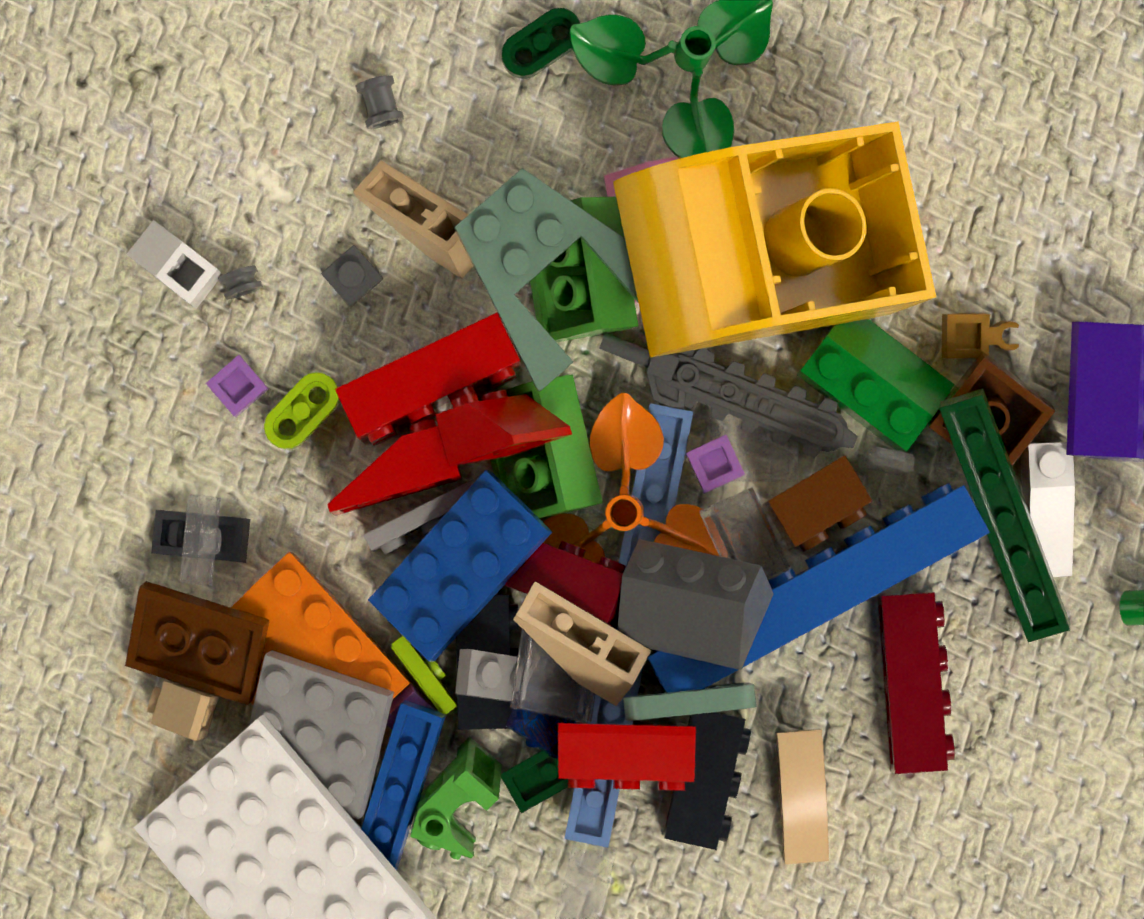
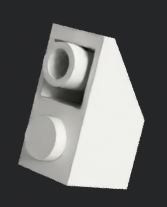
M154 220L126 254L195 309H197L219 281L218 278L223 275L215 266Z

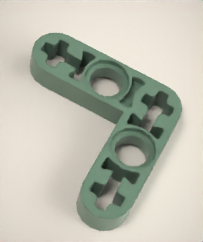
M749 682L709 686L708 689L623 698L625 721L757 707L755 686Z

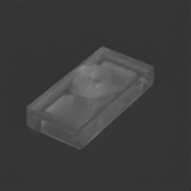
M195 494L188 496L180 572L181 583L212 586L215 555L219 553L222 543L221 531L218 529L221 498Z

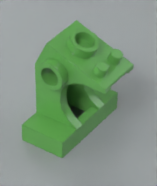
M470 736L458 747L457 757L422 791L413 818L410 837L417 839L426 848L432 850L443 848L451 851L450 857L459 860L461 855L468 858L474 856L473 849L476 837L459 824L453 813L459 806L471 801H476L487 811L499 799L502 764Z

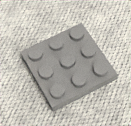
M271 650L264 657L249 726L264 714L350 816L360 819L366 812L394 691Z

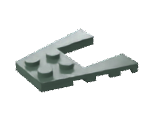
M523 168L454 228L538 392L569 367L573 361L515 296L518 291L581 237L638 302L625 238Z

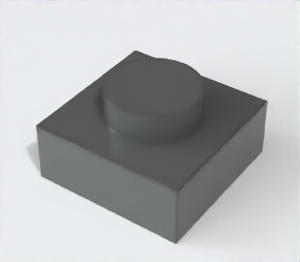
M355 245L350 247L321 273L350 308L383 280V277Z

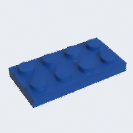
M485 470L374 592L368 601L429 662H434L548 538L552 531L494 473Z

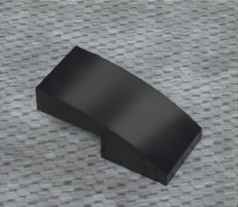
M156 510L151 554L246 563L251 519Z

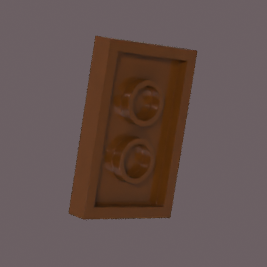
M145 581L138 591L125 666L249 705L255 696L269 619Z

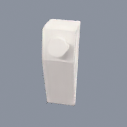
M1067 442L1029 444L1020 455L1022 494L1053 577L1072 576L1075 478L1073 456L1066 455Z

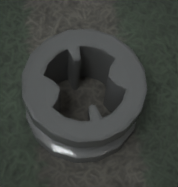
M255 265L231 271L218 278L220 284H225L227 287V291L224 293L226 300L253 293L263 287L261 281H257L254 277L255 273L258 272Z

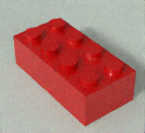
M496 312L335 388V391L357 438L363 443L369 440L375 446L395 437L397 433L394 428L408 421L411 424L435 418L436 412L434 409L448 402L451 403L456 398L476 394L474 390L489 383L493 389H496L517 378L515 371L521 368V362Z

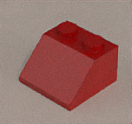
M506 390L485 394L480 397L481 401L478 400L477 394L456 398L451 401L452 409L435 414L449 466L508 457L572 435L571 428L567 423L528 395L508 397Z

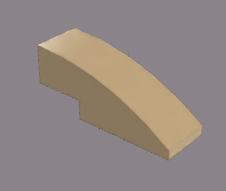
M808 729L775 732L784 864L829 861L822 730Z

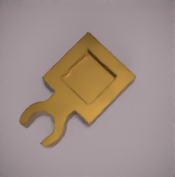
M986 313L942 314V358H977L982 351L989 356V345H994L996 348L1004 350H1015L1019 347V344L1005 343L1002 339V334L1006 328H1019V324L1012 321H999L990 326V314Z

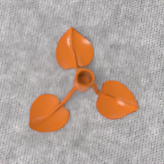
M620 393L614 397L598 415L591 431L589 444L592 459L598 468L604 471H616L622 468L620 495L611 499L607 504L605 511L607 520L590 533L586 522L574 514L562 513L546 519L543 523L552 533L543 543L559 548L561 541L570 543L586 550L584 559L599 564L601 556L605 557V553L600 544L594 540L610 527L619 531H628L640 524L661 532L654 540L656 543L730 558L728 542L722 528L715 518L701 507L691 504H678L668 512L665 524L644 516V508L640 500L629 494L630 468L643 470L652 466L657 461L664 445L663 432L655 417L628 393Z

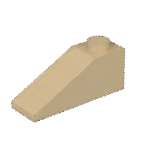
M382 160L353 191L355 197L425 255L461 279L473 267L454 229L457 224L468 216L467 213Z
M537 582L533 583L513 618L578 684L615 706L618 705L633 686L651 652L650 649Z

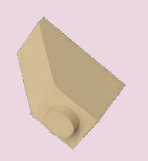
M168 680L163 682L162 688H154L147 712L153 714L151 724L198 741L207 738L220 696Z

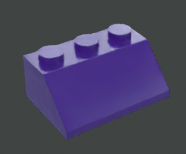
M1072 322L1066 455L1118 462H1144V325Z

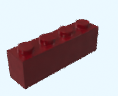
M564 541L560 542L559 548L542 543L506 582L505 586L528 594L533 583L537 582L614 629H617L622 575L626 565L601 556L599 564L584 559L585 549Z
M935 592L878 596L890 772L893 774L948 771V761L954 760L955 749L953 735L945 734L944 716H951V698L949 689L942 690L941 672L948 671L946 645H939L938 628L945 625L943 602L935 601Z

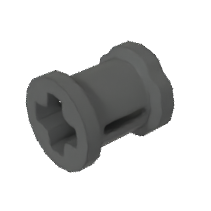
M392 75L371 78L355 85L357 93L362 94L368 114V119L365 121L367 129L382 128L404 120L403 112L397 110L391 88L395 83Z

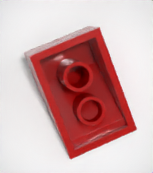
M435 419L410 425V434L401 436L327 504L329 512L337 516L463 480L459 465L449 466L439 426Z

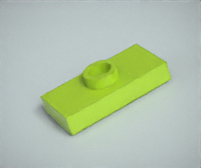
M401 636L391 644L392 650L439 712L448 714L457 707V702L440 681L446 674L436 660L429 662L426 658L424 659L404 636Z

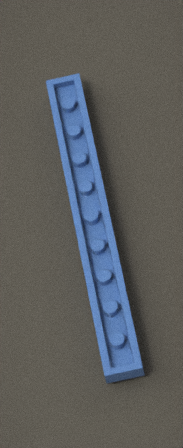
M650 403L648 411L655 417L662 429L664 445L662 453L652 466L643 470H637L632 495L642 503L645 517L665 524L668 512L676 505L693 411ZM640 524L631 530L625 531L619 563L627 567L638 540L654 542L661 532ZM644 665L633 686L623 698L638 696ZM593 693L587 724L633 725V720L625 721L623 698L615 706ZM595 779V788H574L564 839L609 848L620 789H613V780Z

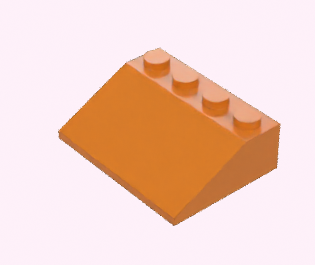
M288 552L231 607L269 619L255 696L251 701L252 705H254L265 654L271 650L394 691L393 699L412 683L407 675L293 552Z

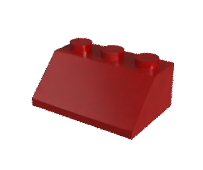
M558 723L559 778L568 779V788H595V779L613 780V789L640 790L641 780L658 781V790L685 791V782H694L696 727Z

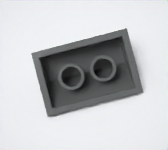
M639 539L622 575L618 631L649 649L741 670L774 593L761 565Z

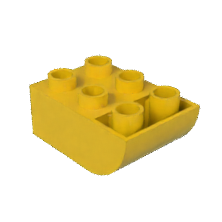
M899 121L719 149L648 167L613 181L650 358L891 315L936 298Z

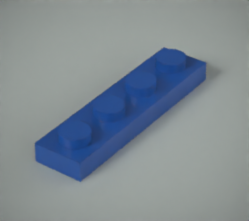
M407 700L400 704L361 828L396 871L446 714Z

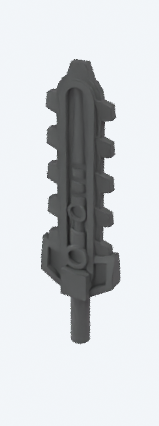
M605 333L599 349L648 368L646 373L652 397L657 402L684 410V406L692 409L697 402L703 403L711 407L712 418L723 421L730 414L742 419V430L753 434L760 426L772 431V442L784 446L789 439L804 444L803 454L814 459L820 451L830 452L840 447L853 448L858 436L848 429L845 419L836 412V401L825 397L821 404L818 405L806 400V389L794 385L788 393L775 387L776 377L763 373L759 380L744 375L745 365L736 361H732L728 368L714 363V353L707 350L709 347L650 358L649 350L608 333Z

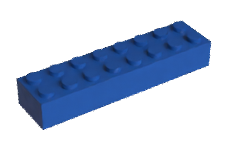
M950 483L942 485L922 496L921 499L925 505L913 510L909 504L883 517L885 527L874 532L870 525L846 537L843 540L847 547L835 553L833 548L830 547L806 559L805 562L808 569L797 575L793 568L769 579L768 582L774 595L743 667L989 534L990 531L965 486L953 489ZM653 649V653L647 658L665 693L705 689L739 670Z

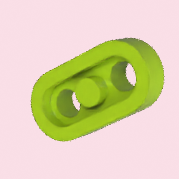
M318 372L307 374L301 378L267 415L264 430L268 440L276 447L285 450L301 446L336 409L339 398L335 391V388H338L335 381L328 375ZM315 388H322L326 392V398L320 404H315L310 400V393ZM285 420H293L296 425L295 432L290 436H284L280 432V425Z

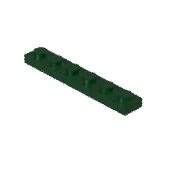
M983 388L941 401L939 409L976 507L990 531L987 536L1028 643L1070 631V620Z

